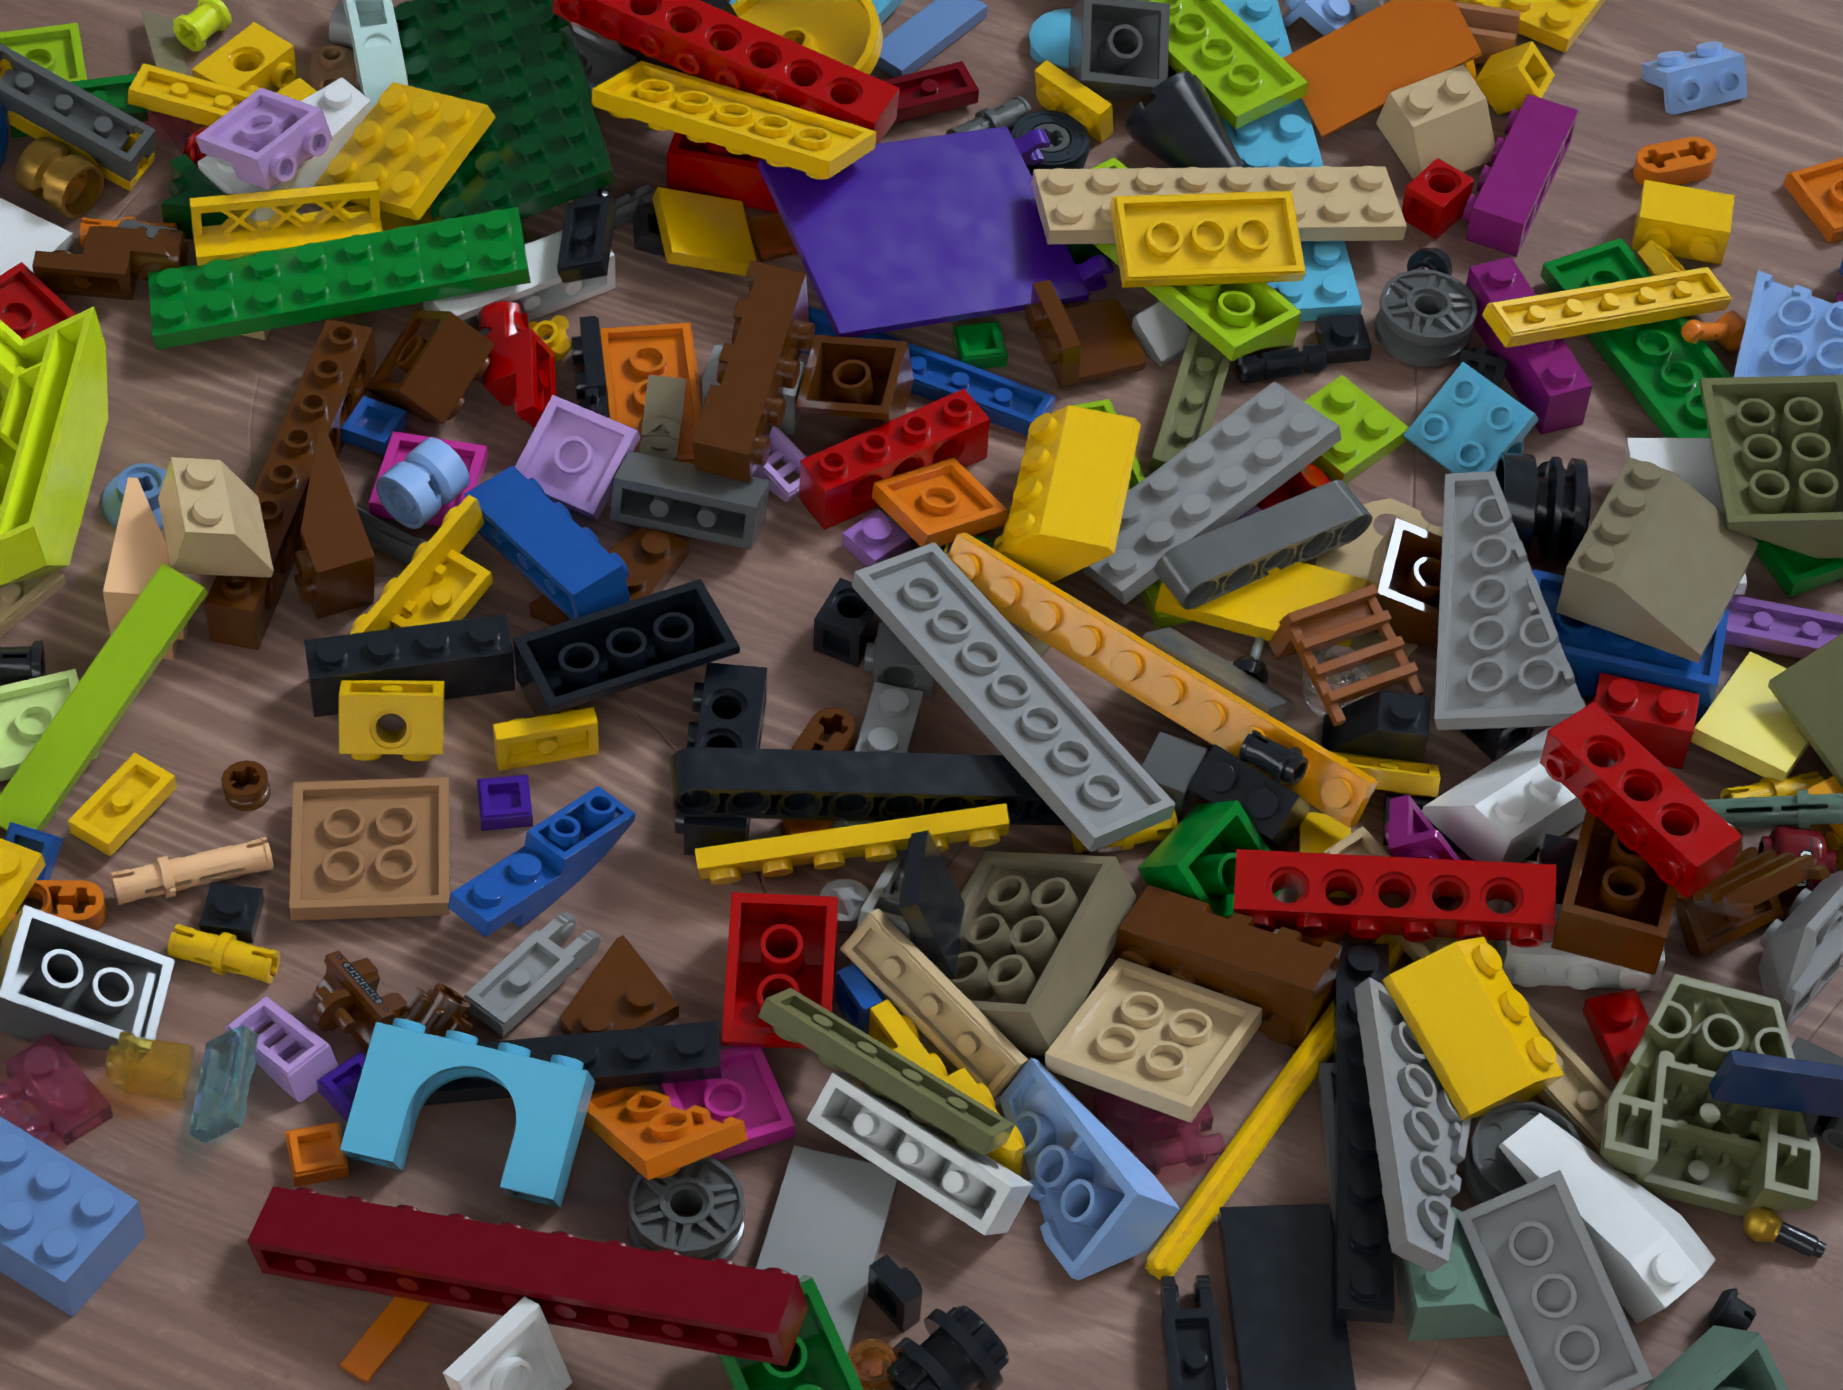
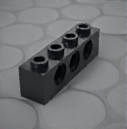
M707 663L704 682H695L692 711L699 712L700 715L699 722H689L687 748H761L767 702L766 667ZM676 811L675 833L684 834V855L696 856V848L748 841L751 818L689 817Z

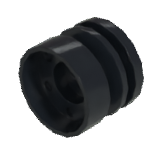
M1501 452L1498 457L1495 474L1526 554L1530 548L1533 535H1538L1541 554L1544 558L1553 557L1559 539L1561 557L1564 560H1571L1587 532L1590 520L1591 489L1588 483L1587 462L1584 459L1571 458L1564 477L1562 459L1552 456L1543 478L1538 477L1536 458L1533 455Z

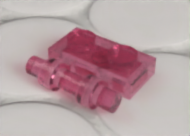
M51 1034L4 1062L7 1075L11 1080L0 1082V1116L46 1145L50 1146L45 1137L53 1132L68 1146L113 1118L109 1102ZM28 1099L38 1112L34 1115L24 1114L17 1105Z
M1111 1093L1094 1096L1093 1111L1096 1118L1126 1148H1130L1131 1153L1153 1175L1159 1174L1160 1168L1186 1162L1188 1167L1205 1164L1207 1157L1220 1155L1226 1149L1224 1138L1220 1132L1201 1136L1199 1133L1212 1129L1214 1117L1208 1102L1204 1104L1192 1123ZM1171 1138L1177 1139V1142L1157 1147L1153 1144L1154 1142Z

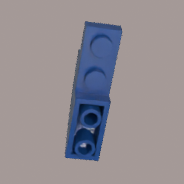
M600 786L595 787L526 832L525 844L522 848L451 892L448 908L485 937L510 921L521 928L545 911L578 883L622 837L634 822L636 813Z

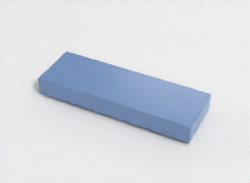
M979 0L933 1L883 39L882 50L876 67L892 77L914 73L987 17L988 6Z

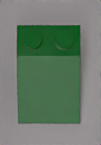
M807 1275L799 1277L808 1309L787 1366L716 1354L732 1390H864L813 1277Z

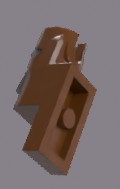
M125 219L117 227L90 226L82 255L73 254L65 250H55L53 252L35 251L32 268L34 274L56 294L133 300L137 277L148 281V273L163 271L168 268L179 269V267L187 266L188 242H184L186 235L184 231Z

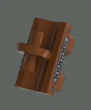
M339 950L326 955L324 960L327 966L326 973L316 986L313 998L319 1004L313 1012L312 1019L322 1031H331L340 1027L344 1033H350L363 1049L368 1052L375 1023L392 1025L394 1018L407 1019L408 1012L404 1010L407 1002L398 992L382 997L377 994L376 991L380 977L378 969L368 958L349 962Z

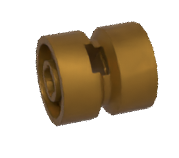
M41 137L26 147L15 168V181L18 187L40 201H45L47 205L69 219H77L89 212L98 201L104 187L102 169L78 154H71L67 147L50 137Z

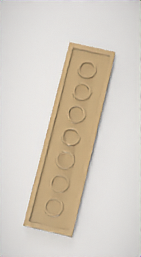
M1386 166L1034 169L1031 181L1047 244H1116L1110 211V202L1113 196L1292 191L1300 241L1403 240L1407 228Z

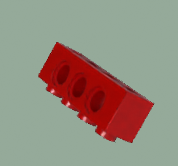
M965 389L959 390L800 460L799 499L820 526L826 530L879 506L872 499L873 482L953 457L964 468L987 458L990 418Z
M1594 701L1548 730L1540 759V764L1545 768L1548 775L1553 780L1561 782L1581 801L1584 808L1590 814L1600 818L1618 835L1620 841L1628 849L1634 850L1653 867L1663 882L1672 885L1688 899L1732 869L1742 836Z

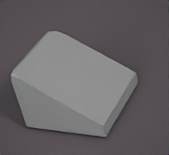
M1161 301L1137 313L1133 318L1132 329L1143 351L1160 367L1184 354L1190 330L1186 323Z

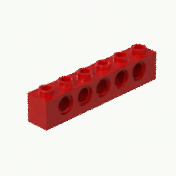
M1236 849L1233 913L1237 912L1253 917L1256 928L1272 933L1275 929L1285 927L1297 930L1302 936L1322 937L1327 935L1328 932L1350 933L1352 937L1362 940L1378 939L1382 934L1403 935L1404 939L1419 943L1433 941L1435 937L1457 938V941L1484 937L1487 942L1489 940H1505L1521 948H1534L1542 945V942H1552L1556 911V865ZM1290 888L1297 891L1301 897L1293 903H1283L1277 900L1274 894L1281 889ZM1335 891H1344L1349 893L1354 900L1348 905L1338 906L1331 903L1327 896ZM1387 894H1398L1405 898L1407 904L1400 908H1389L1380 899ZM1442 896H1449L1456 899L1460 907L1453 911H1444L1439 909L1433 901ZM1493 899H1504L1514 909L1508 913L1499 914L1493 912L1487 906V903Z

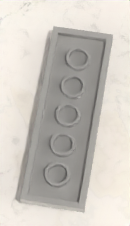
M1275 381L1130 489L1126 495L1115 553L1080 571L1123 604H1127L1159 579L1154 569L1157 561L1163 554L1181 543L1237 520L1342 439L1339 425Z

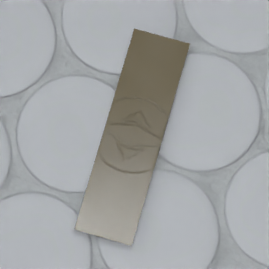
M140 9L148 35L147 44L151 59L156 63V67L190 76L180 41L173 31V18Z
M648 375L639 453L677 460L687 379Z

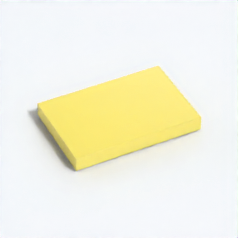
M1750 651L1695 726L1691 742L1764 778H1774L1784 783L1810 745L1768 687L1770 679L1787 668Z

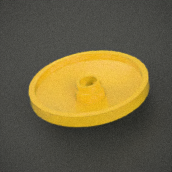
M737 0L731 5L739 18L869 75L880 57L883 45V31L872 0Z

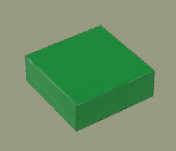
M998 322L955 326L952 328V341L958 361L980 369L1007 366L1008 354Z

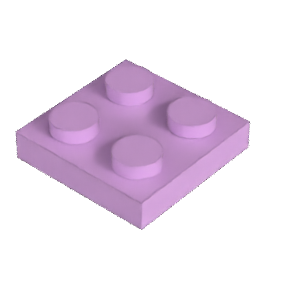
M552 395L515 468L527 479L532 477L537 480L543 488L545 495L552 502H560L566 508L598 521L612 494L615 474L628 452L634 451L641 436L637 430Z

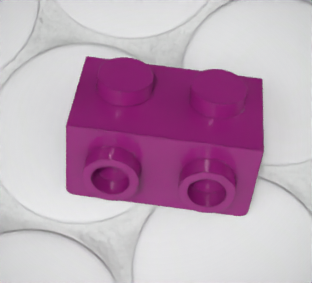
M1409 794L1390 799L1389 822L1385 823L1384 832L1389 850L1394 857L1460 860L1442 834L1433 827ZM1442 896L1433 902L1436 905L1455 903L1457 900L1449 896Z

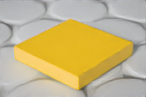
M657 187L652 200L667 263L746 276L750 260L756 262L757 260L742 201Z

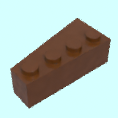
M750 260L746 272L750 293L748 300L738 298L733 313L735 323L732 332V344L724 342L719 357L717 383L721 385H710L692 441L696 470L749 483L752 482L757 466H765L771 448L770 432L773 426L779 428L783 421L786 408V400L783 398L787 388L794 389L797 384L801 366L798 359L802 350L807 352L810 350L815 333V324L809 322L806 273Z
M1148 885L1118 928L1114 959L1121 958L1262 1008V1023L1258 1030L1276 1043L1287 1044L1298 1049L1330 1004L1342 945L1325 940L1321 947H1316L1301 942L1302 935L1300 932L1281 927L1277 934L1262 930L1254 926L1253 917L1237 912L1221 917L1213 914L1208 903Z

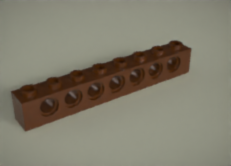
M330 319L326 320L253 489V492L259 498L274 570L272 577L216 575L205 601L210 641L259 650L295 564L294 552L301 549V526L317 433L328 432L338 459L345 444L342 441L341 428L362 397L365 396L366 387L375 372L376 356L372 327Z

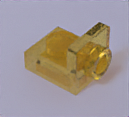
M121 1031L118 1045L112 1044L108 1050L106 1076L111 1077V1085L123 1094L185 1102L195 1048L191 1044L138 1038L131 1032Z

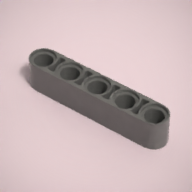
M1338 479L1181 543L1162 555L1157 561L1154 571L1184 609L1190 610L1268 576V571L1275 567L1281 570L1294 563L1308 561L1356 540L1369 528L1373 517L1345 482Z

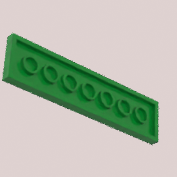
M514 207L493 210L481 214L448 218L413 226H403L391 230L353 235L318 243H308L285 249L263 251L229 260H213L201 266L195 264L179 267V269L168 268L163 271L148 273L152 337L156 350L531 283L519 209Z

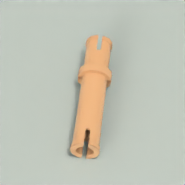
M261 837L260 839L203 851L185 857L168 859L167 855L157 857L156 863L110 872L115 900L119 906L163 894L165 898L175 897L176 891L232 879L250 873L273 870L274 866L267 838Z

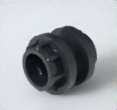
M963 1305L953 1307L947 1313L940 1309H934L924 1319L925 1327L930 1336L920 1345L904 1337L893 1347L896 1360L887 1368V1378L894 1390H972L976 1386L981 1390H996L1003 1383L1000 1371L1009 1363V1357L1005 1345L993 1329L977 1313Z

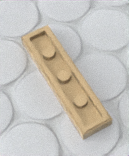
M879 908L868 914L840 948L904 1015L911 1018L914 1025L958 1070L965 1067L977 1084L981 1082L989 1089L993 1098L1004 1089L1028 1061L998 1028Z

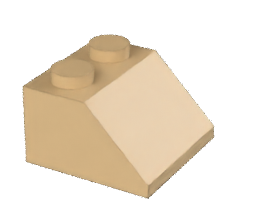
M1464 64L1389 93L1376 124L1413 179L1437 158L1465 174L1482 169L1485 165L1494 164L1491 163V156L1495 142L1487 98Z
M171 457L158 497L171 568L181 574L271 578L274 570L258 496L221 460Z

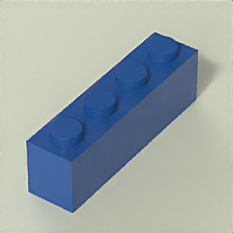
M512 465L464 494L465 498L471 495L479 501L484 525L477 533L570 620L631 600L626 579L629 578V571L623 559L615 552L611 554L600 545L599 540L588 527L582 529L575 523L569 511L562 503H553L545 495L543 488L534 478L527 479Z

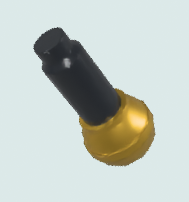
M1761 1206L1760 1208L1749 1210L1744 1216L1743 1229L1745 1234L1754 1242L1773 1243L1775 1241L1808 1257L1813 1255L1821 1258L1827 1246L1826 1243L1820 1241L1817 1236L1784 1222L1783 1218L1779 1217L1773 1209Z

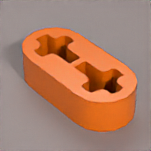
M1686 137L1647 145L1637 152L1633 177L1642 186L1644 180L1680 185L1706 179L1712 174L1717 155L1716 147L1710 141L1700 137Z

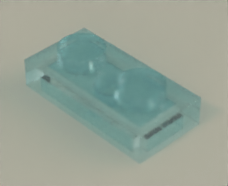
M241 1025L206 1042L189 1129V1135L205 1144L241 1127L246 1116V1101L251 1075L256 1065L255 1053L259 1034L248 1027Z

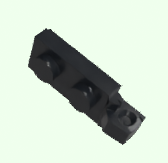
M609 188L597 189L580 196L579 201L566 204L557 264V273L563 283L607 276L617 209L613 194L610 195Z
M579 317L580 336L571 337L573 365H582L583 371H575L577 400H582L577 405L609 418L599 317Z

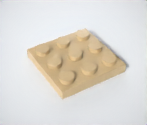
M1118 958L1045 1053V1068L1056 1074L1192 1123L1262 1023V1008Z

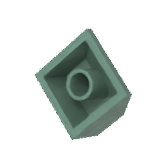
M1450 1207L1456 1218L1449 1262L1434 1272H1430L1394 1254V1270L1408 1341L1509 1335L1457 1213L1462 1211L1455 1207Z
M1713 1325L1643 1390H1788L1761 1333Z

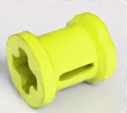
M198 0L197 7L187 15L181 14L173 20V31L181 44L191 51L198 52L206 47V40L217 31L223 32L231 26V14L221 0Z

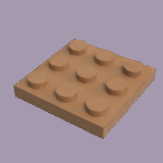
M449 777L293 782L289 896L291 921L450 915V909L448 908L450 899Z

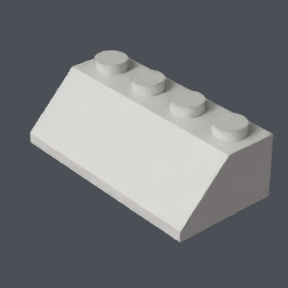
M1550 726L1423 806L1422 812L1432 824L1474 861L1520 863L1532 855L1537 846L1540 845V849L1542 848L1545 834L1561 836L1581 823L1586 809L1573 793L1561 782L1553 780L1540 764L1547 732L1554 727Z

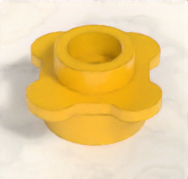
M556 315L550 321L544 320L539 323L532 321L528 323L529 328L555 352V362L562 360L571 351L572 343L566 333V330L569 328V322L566 317Z

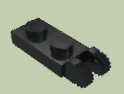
M1196 1275L1195 1283L1193 1284V1297L1196 1302V1308L1179 1309V1291L1175 1276H1161L1160 1296L1162 1314L1160 1322L1168 1390H1228L1218 1307L1214 1308L1209 1275Z

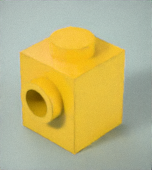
M1530 41L1490 55L1475 82L1496 114L1501 115L1512 111V109L1520 111L1528 94L1542 98L1555 74L1534 42Z

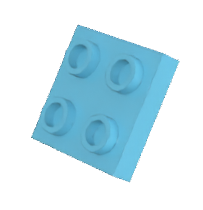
M1462 362L1403 436L1409 443L1450 473L1495 472L1501 452L1522 453L1524 448L1523 439L1539 419L1534 412Z

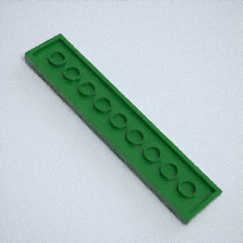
M1618 238L1543 263L1540 276L1552 292H1559L1649 277L1651 274L1624 240ZM1685 317L1586 334L1666 438H1709L1699 386L1700 378H1729L1732 376L1704 341L1691 344L1683 339L1681 329L1687 322ZM1754 538L1758 542L1756 555L1789 597L1843 578V558H1814Z

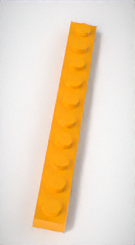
M968 533L956 535L947 556L1006 620L1210 744L1218 745L1239 758V751L1243 741L1249 733L1252 734L1253 730L1261 732L1262 735L1288 749L1292 747L1300 748L1303 756L1309 761L1307 771L1297 785L1287 784L1285 787L1348 828L1357 825L1378 780ZM1245 762L1250 766L1254 767L1255 769H1257L1258 771L1262 772L1263 774L1267 775L1271 779L1275 780V776L1250 764L1249 762Z

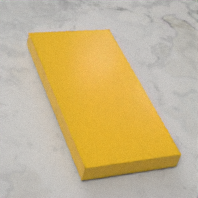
M1292 191L1113 196L1111 199L1110 211L1122 288L1302 281L1306 275Z
M1297 562L1281 570L1275 567L1268 571V576L1190 610L1184 609L1162 581L1154 611L1255 638L1261 637L1266 641H1270L1280 626L1279 621L1288 613L1363 588L1366 585L1367 579ZM1352 639L1314 651L1313 653L1334 659L1348 654Z

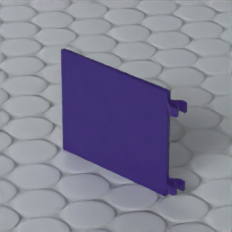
M1007 126L878 143L875 145L874 150L833 177L824 180L810 178L806 175V172L791 167L771 166L766 163L765 159H760L758 163L764 181L834 333L838 337H855L1025 310L1026 304L1031 303L1032 284L1051 280L1062 304L1086 301L1090 296L1088 290L1098 291L1106 288L1107 283L1103 274L1114 272L1108 256L1104 254L1091 257L1081 264H1075L1065 244H1047L1031 185L1032 176L1026 164L1037 165L1044 161L1040 148L1050 147L1051 142L1043 129L1031 130L1016 139L1012 138Z

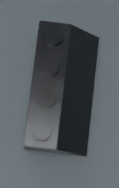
M701 579L513 638L516 678L535 714H552L740 653V645Z

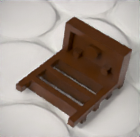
M1749 847L1737 853L1731 870L1688 899L1677 891L1674 907L1690 955L1702 957L1783 916L1778 894L1808 879L1824 880L1830 877L1828 867L1815 865L1812 855L1804 854L1795 859L1793 852H1785L1776 856L1775 850L1768 849L1758 854L1757 848Z

